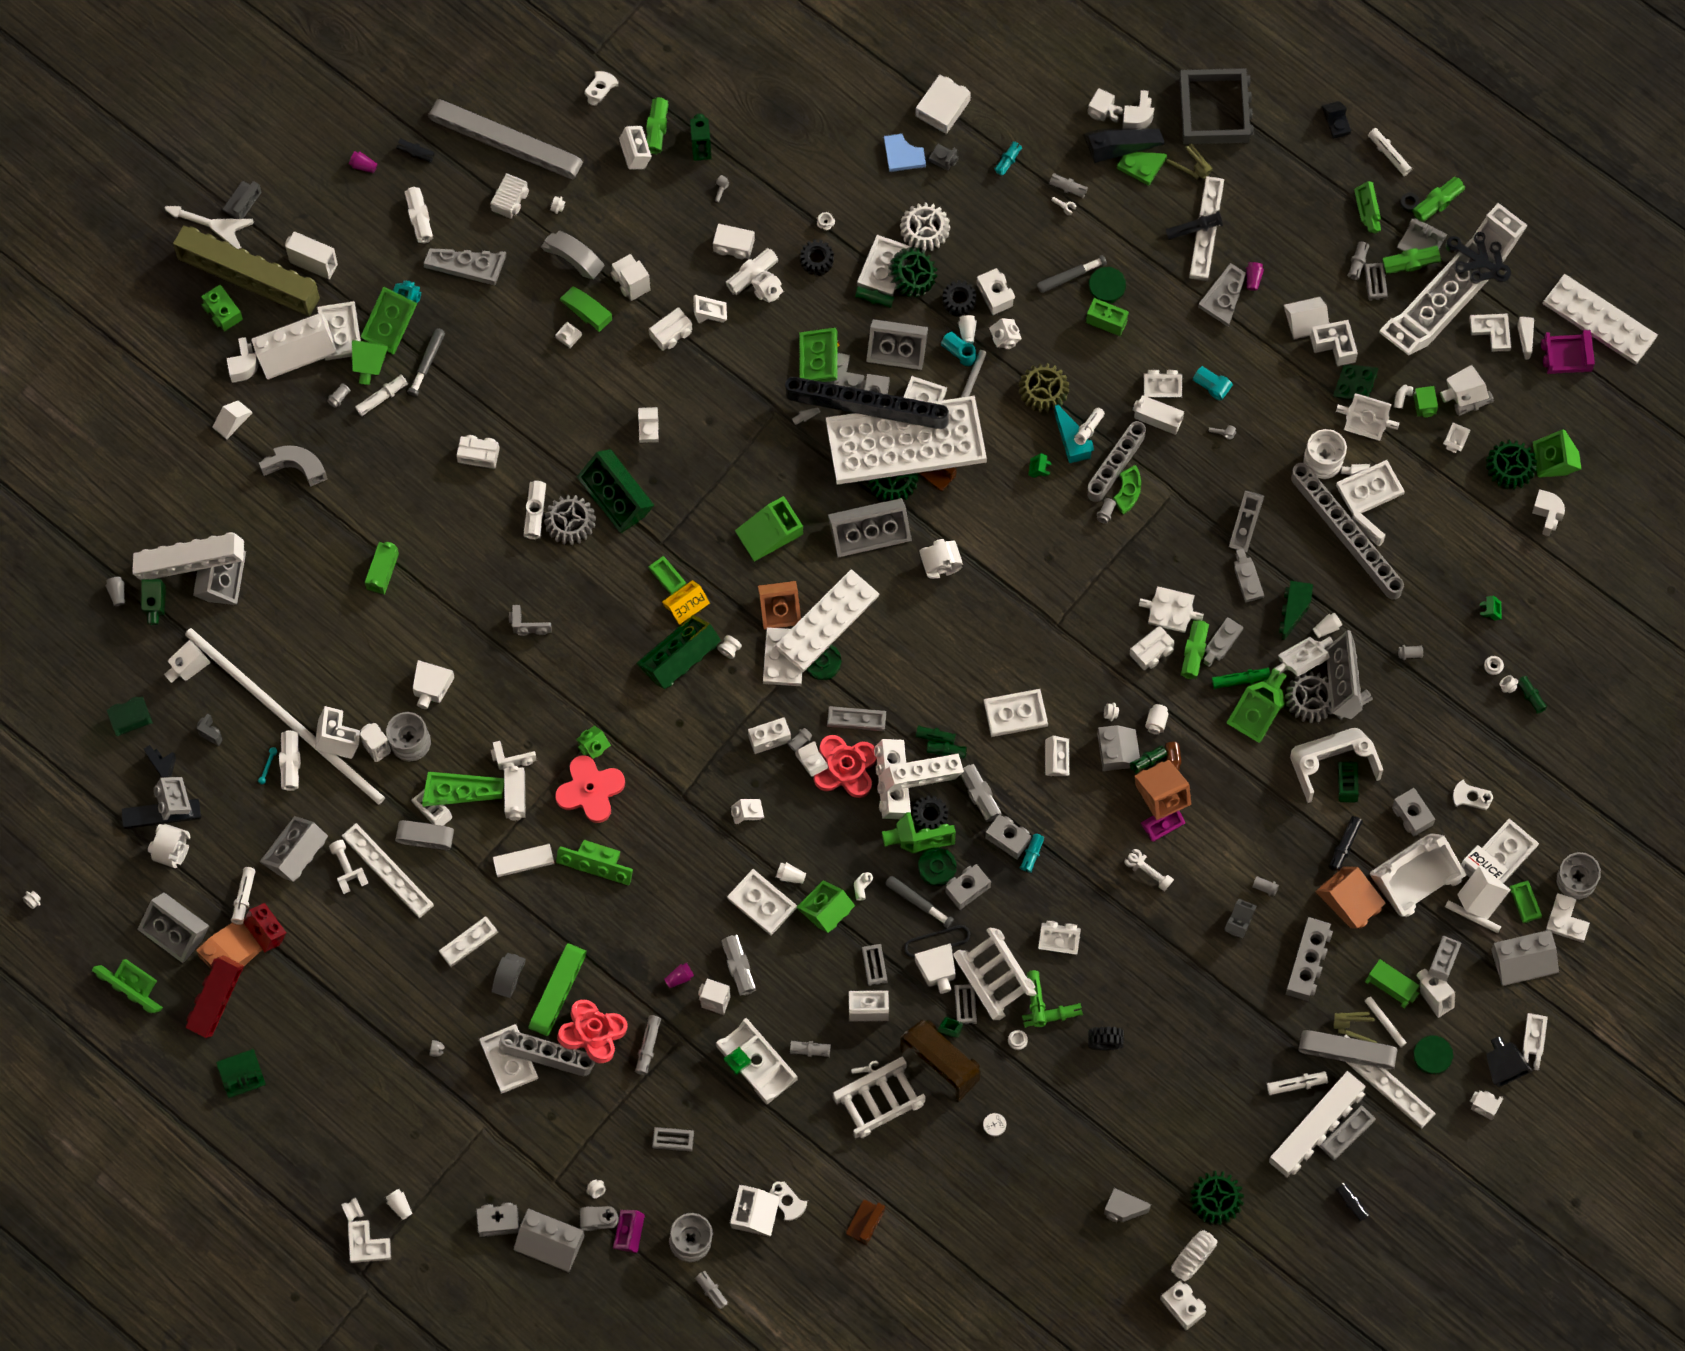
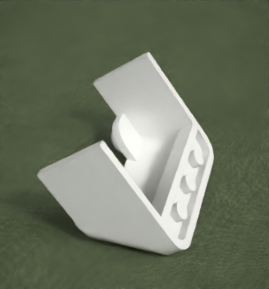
M1351 728L1298 745L1292 749L1290 758L1308 803L1312 802L1314 794L1308 775L1317 772L1319 760L1354 749L1357 755L1368 758L1376 781L1381 779L1383 767L1373 742L1363 731L1358 728Z

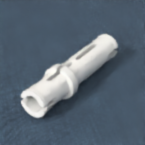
M1377 128L1368 134V137L1378 146L1377 149L1386 155L1403 176L1412 170V167L1407 164L1390 144L1391 141L1385 139Z
M399 375L392 382L385 383L383 388L365 399L362 403L356 405L355 408L361 416H364L368 411L390 396H395V393L408 385L402 375Z
M1095 408L1087 421L1079 427V432L1074 438L1077 444H1085L1086 440L1093 435L1094 429L1104 417V411L1101 408Z
M251 867L243 868L237 899L233 903L235 908L231 922L234 924H243L246 909L249 908L248 899L256 872Z
M1325 1071L1310 1075L1305 1073L1300 1077L1267 1083L1269 1095L1301 1088L1311 1089V1086L1327 1084L1328 1079Z

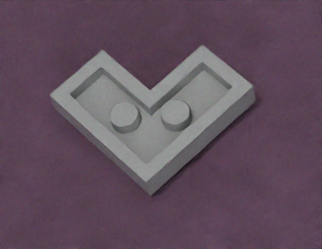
M837 353V380L825 383L861 389L864 375L847 372L850 355Z

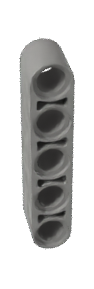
M1135 421L1130 424L1089 482L1087 496L1091 501L1099 502L1104 498L1119 474L1144 441L1146 427L1142 422ZM1133 431H1140L1141 434L1135 435ZM1129 445L1131 448L1124 449L1122 446ZM1117 459L1120 460L1121 463L1115 464L1112 461ZM1109 474L1111 477L1104 478L1102 477V475ZM1097 488L1100 492L1094 493L1092 489Z
M512 1030L505 1031L499 1041V1049L503 1053L580 1076L590 1074L595 1064V1061L590 1059L587 1052L567 1049L560 1044ZM509 1039L513 1044L508 1045L504 1040ZM523 1045L531 1046L532 1050H526ZM542 1051H549L551 1055L546 1056L542 1053ZM567 1056L570 1061H563L561 1057ZM580 1062L588 1063L589 1067H583Z
M1310 1030L1302 1031L1299 1052L1389 1070L1395 1068L1398 1050L1396 1047Z

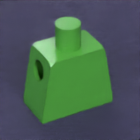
M352 340L353 371L360 372V384L370 385L371 374L379 375L388 345Z

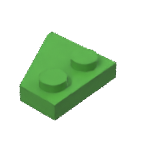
M1146 152L1127 154L1122 157L1117 165V169L1150 185L1165 162L1167 155Z

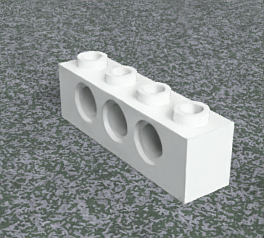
M882 739L874 748V755L877 757L876 774L879 777L877 789L881 799L879 810L882 812V819H901L907 812L911 813L909 788L886 792L881 773L891 765L906 763L904 740Z
M959 754L891 765L881 775L887 792L955 780L964 771Z

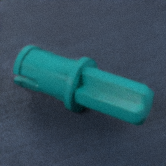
M1012 142L1007 152L1002 154V159L995 168L997 174L1004 175L1010 165L1014 164L1016 156L1022 150L1021 145L1018 148L1016 147L1019 143Z
M1034 834L1028 849L1025 850L1026 855L1020 866V869L1023 871L1027 869V872H1032L1036 858L1040 856L1039 851L1044 841L1042 835Z

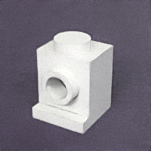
M1475 1091L1470 1100L1473 1103L1471 1110L1492 1120L1503 1098L1499 1097L1497 1100L1493 1094L1487 1091H1480L1479 1093Z

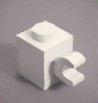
M1098 88L1088 106V114L1093 119L1105 121L1109 114L1112 121L1118 122L1119 117L1114 115V113L1122 114L1123 109L1119 106H1114V95Z

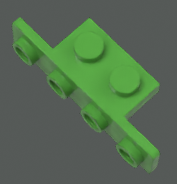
M584 840L578 852L561 846L558 849L557 863L625 885L630 884L633 872L631 868L616 864L621 851Z
M127 959L121 962L115 974L102 965L93 967L92 971L96 973L99 979L108 981L112 984V988L127 994L129 1000L143 1005L145 1011L156 1013L162 1010V1006L148 997L157 980Z

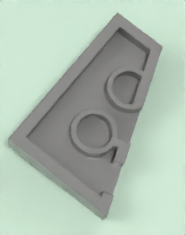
M1230 263L1200 301L1198 307L1229 327L1246 273Z

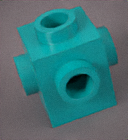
M404 280L403 283L395 284L394 292L416 303L420 301V287L414 286V282Z

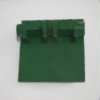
M1345 364L1333 397L1354 399L1355 393L1369 397L1379 368Z
M254 1049L216 1062L228 1098L266 1085Z

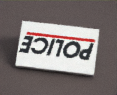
M1478 845L1461 864L1464 872L1469 877L1472 876L1479 865L1484 867L1498 880L1508 871V869Z

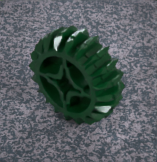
M908 247L907 249H901L890 260L891 265H889L888 269L892 272L888 276L893 277L890 283L896 284L895 289H901L900 294L906 292L907 297L911 295L918 297L929 292L932 288L931 286L935 285L936 282L934 280L938 275L934 272L938 268L932 266L935 264V261L929 260L931 255L925 256V250L919 252V248L912 249V247ZM910 259L908 265H902L903 260ZM924 279L921 285H915L917 280Z
M1510 439L1507 440L1506 444L1503 441L1500 442L1499 446L1495 444L1493 450L1489 451V456L1486 458V469L1489 470L1488 476H1493L1492 482L1498 480V486L1505 484V489H1508L1509 485H1511L1513 490L1516 489L1517 485L1522 488L1524 483L1529 484L1530 479L1534 478V473L1537 470L1535 466L1537 465V460L1534 459L1535 453H1530L1531 447L1525 449V443L1518 445V440H1515L1513 444ZM1519 457L1524 460L1526 467L1520 462ZM1515 460L1513 466H1510V468L1508 469L1510 463H1513V461ZM1497 462L1503 467L1504 472L1499 469Z
M918 473L894 476L893 484L891 477L871 479L868 482V487H872L871 493H876L877 499L883 497V502L887 499H890V501L900 498L907 500L908 495H913L912 489L916 490L918 477L916 475ZM879 482L887 485L889 489L884 488ZM904 485L903 487L896 489L897 486Z
M1213 1171L1212 1177L1209 1173H1205V1179L1199 1177V1183L1193 1184L1195 1189L1191 1190L1190 1194L1194 1197L1190 1198V1202L1196 1203L1192 1206V1209H1199L1196 1213L1198 1217L1202 1214L1204 1215L1202 1221L1205 1222L1207 1218H1210V1224L1217 1220L1218 1225H1221L1222 1219L1229 1223V1217L1235 1219V1213L1241 1212L1238 1206H1243L1244 1202L1239 1199H1243L1244 1194L1238 1192L1242 1190V1186L1235 1187L1238 1180L1236 1179L1231 1182V1174L1225 1178L1224 1172L1217 1176V1172ZM1213 1184L1212 1192L1201 1196L1203 1189ZM1220 1184L1227 1187L1232 1194L1222 1191ZM1215 1192H1217V1195L1220 1198L1219 1204L1216 1201V1198H1214ZM1233 1200L1232 1206L1222 1212V1204ZM1203 1202H1205V1204L1212 1205L1214 1207V1211H1211L1208 1208H1206Z

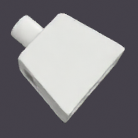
M1472 365L1447 379L1449 389L1440 392L1444 403L1454 399L1458 406L1461 407L1489 398L1485 382Z
M189 640L168 660L172 668L164 675L171 683L179 676L186 681L211 662Z
M418 660L413 684L414 695L420 697L417 706L428 709L430 701L440 703L454 679L453 671Z
M951 944L915 954V962L929 987L938 985L941 994L951 991L949 981L955 979Z
M1423 969L1417 974L1420 980V992L1439 1018L1454 1008L1455 992L1446 981L1428 975L1427 969Z

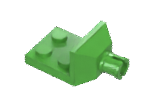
M1274 668L1267 680L1246 688L1227 721V724L1258 743L1262 741L1279 710L1286 705L1283 691L1280 689L1286 675L1284 673L1279 674L1280 671Z
M907 812L896 823L895 829L882 831V838L885 847L900 843L902 849L914 854L934 847L940 848L954 845L956 832L954 825L944 824L938 826L937 829L930 830L926 828L920 830L919 833H915L911 813Z

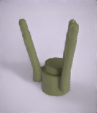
M1191 143L1185 148L1197 161L1193 167L1195 172L1166 159L1167 163L1192 175L1196 179L1199 177L1205 179L1213 170Z
M1370 1012L1335 1013L1334 1029H1338L1339 1034H1346L1359 1040L1377 1043L1374 1040L1345 1030L1350 1028V1021L1373 1022L1374 1018L1360 1017L1369 1016Z

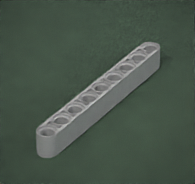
M440 99L436 100L428 114L432 121L570 179H575L583 164L579 157Z
M1304 463L1296 464L1291 475L1294 485L1383 593L1390 599H1398L1404 587L1402 579L1312 470ZM1302 472L1305 476L1300 477L1296 473ZM1313 486L1316 488V490L1311 491L1308 489V487ZM1325 500L1328 504L1323 505L1319 501ZM1336 514L1340 518L1334 519L1331 517V515ZM1343 529H1349L1351 533H1345ZM1355 543H1361L1363 547H1356ZM1372 557L1375 559V561L1370 562L1366 558ZM1383 571V572H1385L1387 575H1386V576H1380V575L1378 574V572ZM1390 586H1397L1399 590L1394 591Z

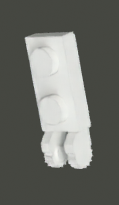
M1528 1013L1522 1053H1524L1523 1057L1527 1063L1529 1062V1054L1536 1055L1533 1067L1534 1070H1539L1548 1017Z

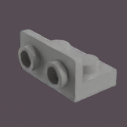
M160 778L154 787V795L158 799V810L162 814L163 820H168L170 814H189L191 808L183 778Z

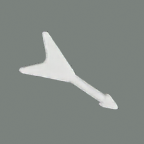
M180 206L165 207V210L175 218L181 217L210 227L222 239L237 249L241 248L235 236V232L254 223L253 219L210 220L181 210Z

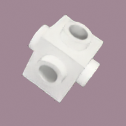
M763 271L751 281L755 288V295L760 300L772 302L784 292L780 286L782 285L781 281L770 272Z
M1002 318L989 327L996 347L1011 349L1021 340L1019 329L1012 319Z

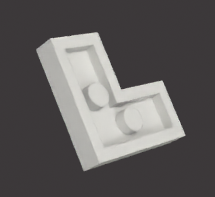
M1508 314L1470 315L1471 335H1490L1492 352L1511 350Z
M1557 893L1546 931L1551 930L1554 934L1583 943L1590 923L1571 917L1576 899Z
M368 1220L348 1222L351 1263L391 1260L389 1238L370 1240Z

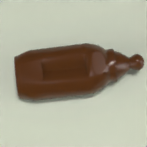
M1168 742L1165 745L1167 752L1166 761L1170 760L1179 771L1181 765L1180 746L1177 742Z

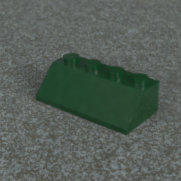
M611 449L596 452L577 475L579 481L620 533H623L645 518L655 506Z
M692 615L636 664L656 685L666 689L673 685L678 677L686 674L691 666L700 662L704 655L714 650L722 640L710 623Z

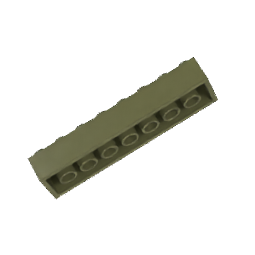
M183 225L173 243L178 260L309 317L320 299L317 285L313 279L299 276L293 270H285L277 263H269L259 255L253 256L243 248L237 249L227 241L221 242L216 240L211 234L205 235L200 233L194 227Z

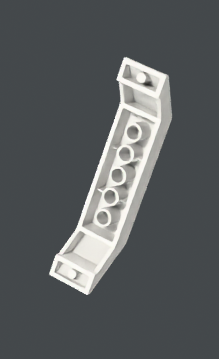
M1498 203L1486 215V218L1476 231V233L1483 232L1486 236L1484 243L1489 261L1495 264L1494 255L1489 249L1493 242L1497 241L1501 244L1500 253L1504 262L1527 228V225ZM1473 236L1465 246L1479 254ZM1477 236L1478 240H1483L1481 236ZM1492 246L1494 250H1499L1498 246ZM1458 252L1404 312L1395 318H1391L1381 328L1379 333L1407 355L1427 347L1488 281L1484 280L1474 284L1470 280L1474 271L1485 273L1490 270L1484 267L1465 271L1462 274L1456 273L1454 267L1457 262H1474V260ZM1461 265L1457 266L1459 270L1464 269ZM1478 275L1473 276L1475 280L1480 279Z

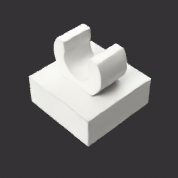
M566 322L555 337L571 348L582 336V332Z

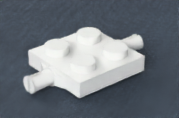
M1355 393L1349 408L1338 404L1336 412L1346 415L1347 422L1344 430L1380 441L1386 427L1398 430L1399 427L1398 422L1389 420L1390 403Z
M1158 586L1152 601L1141 598L1139 606L1150 608L1148 624L1183 633L1186 632L1187 624L1191 619L1202 621L1204 615L1193 612L1192 604L1195 595Z
M1330 636L1321 642L1308 637L1280 653L1278 657L1282 664L1274 669L1279 670V674L1285 670L1292 671L1296 676L1305 674L1308 670L1330 658L1329 653L1324 648L1332 644L1333 640Z

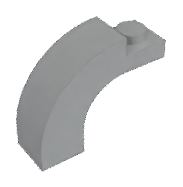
M558 231L556 234L551 233L541 246L545 252L557 254L565 258L586 278L595 279L605 266L587 246L562 231Z
M298 446L274 448L275 456H268L259 462L264 476L282 468L293 467L304 473L310 487L327 480L326 472L320 460L312 452Z

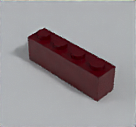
M224 955L213 960L210 966L212 969L211 973L204 979L202 984L204 988L194 1001L196 1006L186 1019L188 1022L186 1028L205 1038L213 1036L244 968V965Z

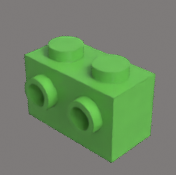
M221 285L201 296L203 309L207 314H212L214 324L217 327H221L223 331L228 330L243 320L240 310Z

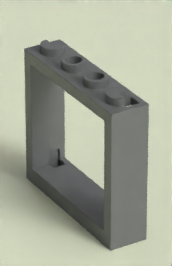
M1247 69L1180 70L1183 144L1249 143L1250 135L1254 134L1253 125H1250L1253 112L1252 108H1249L1252 97L1251 92H1248L1250 75H1247ZM1241 80L1244 130L1191 131L1189 82Z

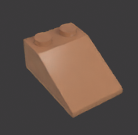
M231 923L211 936L196 951L198 956L210 968L213 960L223 955L245 966L263 949L244 923L241 925Z

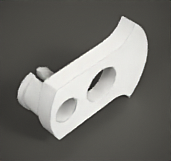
M603 71L595 72V79L585 90V95L588 97L590 105H597L612 87L618 86V81L613 75ZM603 84L605 88L598 89L596 85Z
M1464 780L1456 785L1453 792V801L1456 807L1467 805L1487 810L1493 800L1491 791L1469 786ZM1474 792L1477 794L1478 799L1470 801L1467 798V794ZM1484 797L1489 799L1486 803H1484Z
M775 1182L772 1185L769 1193L780 1198L778 1206L785 1214L784 1221L799 1218L806 1209L807 1201L800 1200L785 1182ZM777 1187L782 1188L780 1192L775 1191ZM783 1197H792L793 1203L790 1206L783 1205Z

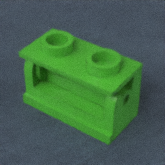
M1094 298L1087 313L1086 323L1121 337L1128 321L1129 311Z

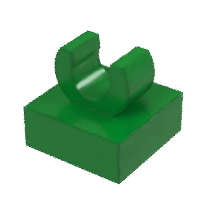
M1040 453L1030 459L1028 476L1035 478L1040 475L1047 476L1050 474L1049 471L1045 470V467L1051 466V462L1046 461L1047 455Z
M1494 595L1487 596V602L1480 603V606L1483 608L1487 607V610L1480 612V615L1485 618L1491 617L1494 621L1501 620V601Z
M740 1047L724 1058L726 1064L736 1075L752 1063Z

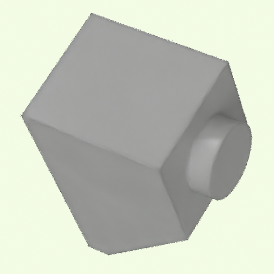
M1114 1188L1104 1214L1113 1222H1124L1148 1213L1151 1204Z

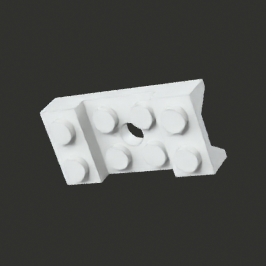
M747 1018L730 1035L716 1042V1047L725 1057L740 1047L750 1060L753 1056H760L762 1058V1062L759 1065L751 1063L740 1073L753 1086L754 1091L767 1105L797 1081V1075Z

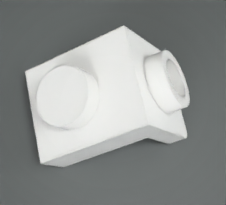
M1452 423L1446 440L1443 443L1447 445L1446 449L1455 453L1457 450L1462 451L1470 429Z
M740 799L731 806V814L735 824H739L743 820H761L764 818L760 799Z

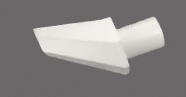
M1352 464L1351 467L1342 466L1341 474L1352 476L1370 468V464Z

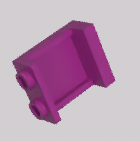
M1583 330L1582 335L1550 336V332H1547L1544 339H1541V349L1545 350L1543 366L1547 367V374L1592 372L1595 361L1591 330Z

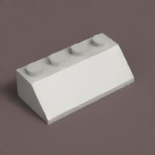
M322 313L252 338L257 358L267 379L337 354L328 322Z

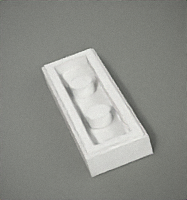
M550 844L493 857L497 877L554 864Z
M485 916L440 949L439 953L448 965L452 967L496 935L498 931Z

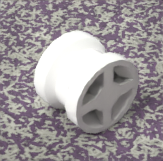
M726 635L723 644H720L717 648L724 656L733 659L736 650H740L742 645L732 636Z
M356 1198L352 1199L348 1204H341L349 1222L353 1221L357 1216H364Z

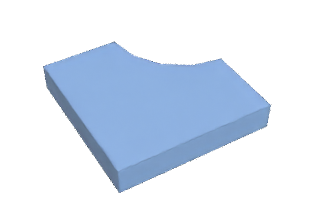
M902 134L884 136L889 172L926 167L923 148L909 145L904 140Z

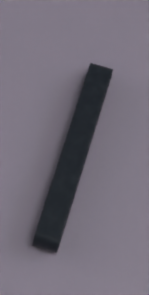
M790 377L785 382L786 396L794 402L936 429H944L949 424V410L941 404L799 377Z

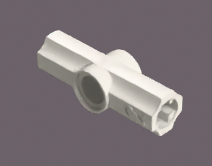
M412 187L405 191L409 207V217L411 224L414 226L418 243H427L433 239L426 205H424L420 188Z
M767 248L755 259L746 261L741 266L740 271L726 281V285L733 294H739L751 284L754 278L776 264L778 258L771 249Z
M541 481L530 482L528 502L526 504L524 537L535 540L540 538L542 518L544 516L546 483ZM533 508H539V509H540V510L537 511V512H531V511H530V510L533 509Z
M294 731L281 733V752L279 754L281 788L287 791H294L298 789L299 734Z

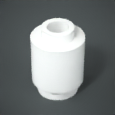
M1155 704L1150 709L1145 725L1150 733L1159 734L1164 731L1169 715L1167 707Z

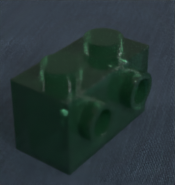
M143 696L133 697L124 704H115L106 710L116 736L153 723Z

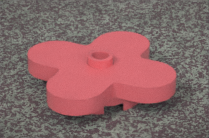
M826 736L821 741L819 751L827 762L828 769L814 775L815 785L823 791H831L842 785L848 794L855 798L866 796L870 792L872 781L865 770L876 762L877 757L874 755L875 747L869 742H859L851 747L847 746L839 736Z
M585 755L578 756L570 764V773L573 780L562 784L556 791L557 804L565 810L581 807L590 821L594 823L604 822L611 814L608 798L619 794L624 789V775L615 768L598 771L592 758Z
M589 1000L576 1001L570 1012L573 1022L566 1023L560 1027L557 1036L558 1042L567 1049L585 1048L590 1059L597 1063L610 1061L615 1051L612 1041L620 1039L625 1035L628 1026L627 1021L623 1016L616 1013H606L604 1015Z

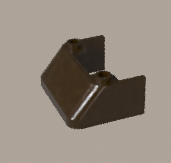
M921 1020L900 1037V1051L904 1053L910 1048L956 1089V1101L960 1102L980 1080V1065L974 1059L969 1060L936 1031V1026L931 1021Z

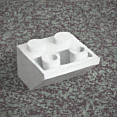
M739 1185L730 1222L731 1227L771 1237L780 1198L757 1188Z

